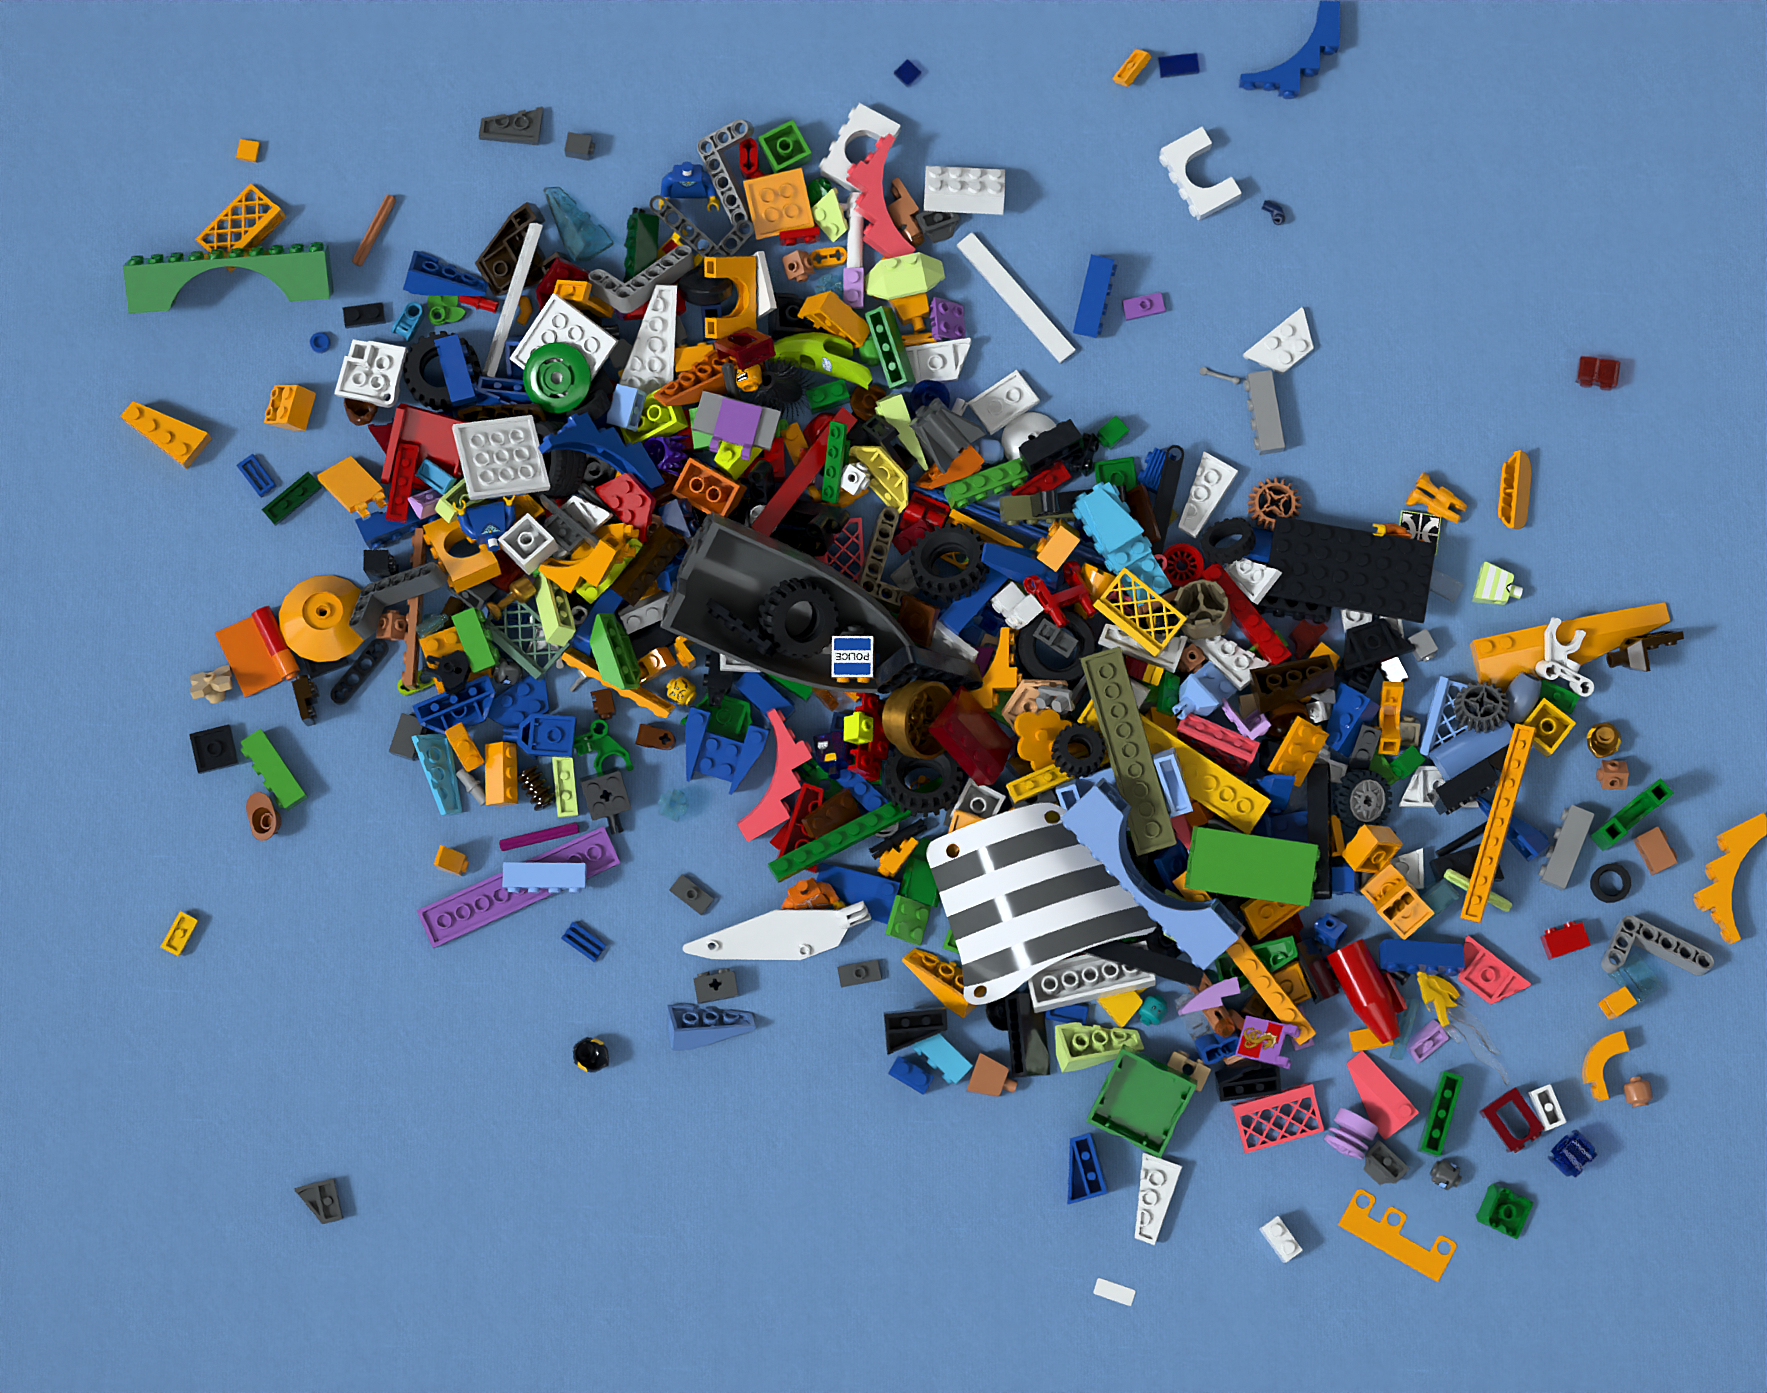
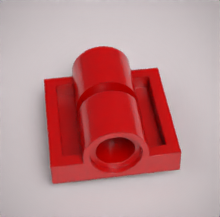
M914 491L898 529L903 530L922 517L926 519L934 531V526L937 525L941 529L951 508L944 503Z

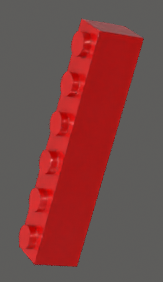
M1216 563L1201 572V579L1212 582L1216 581L1225 591L1230 605L1232 620L1263 659L1270 663L1269 666L1290 662L1292 655L1224 568Z

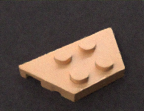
M1023 679L1001 711L1014 733L1017 734L1014 728V721L1021 712L1029 711L1037 714L1042 710L1037 707L1036 697L1039 696L1038 687L1041 685L1056 687L1059 684L1068 686V683L1064 680Z

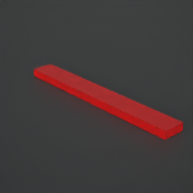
M842 407L831 421L847 424L848 433L857 419ZM830 422L749 528L770 536L826 462Z

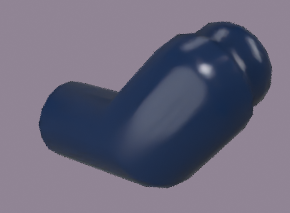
M1265 200L1261 209L1270 212L1274 224L1282 225L1285 222L1282 207Z

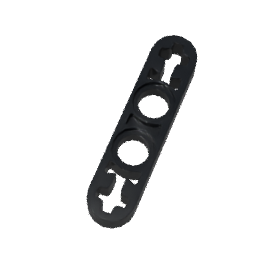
M374 639L333 687L330 696L334 703L338 705L346 704L387 655L389 648L384 640ZM376 644L378 646L383 644V651H378L374 655L377 658L375 661L370 655H368V653L371 652V654L373 655V653L376 651L374 646ZM363 659L371 660L372 664L369 669L361 668L360 663ZM352 674L357 675L359 678L355 685H350L347 681L348 677ZM343 683L352 689L350 692L347 689L344 691L343 695L345 697L343 700L341 698L336 700V692L341 693L345 689L341 686Z

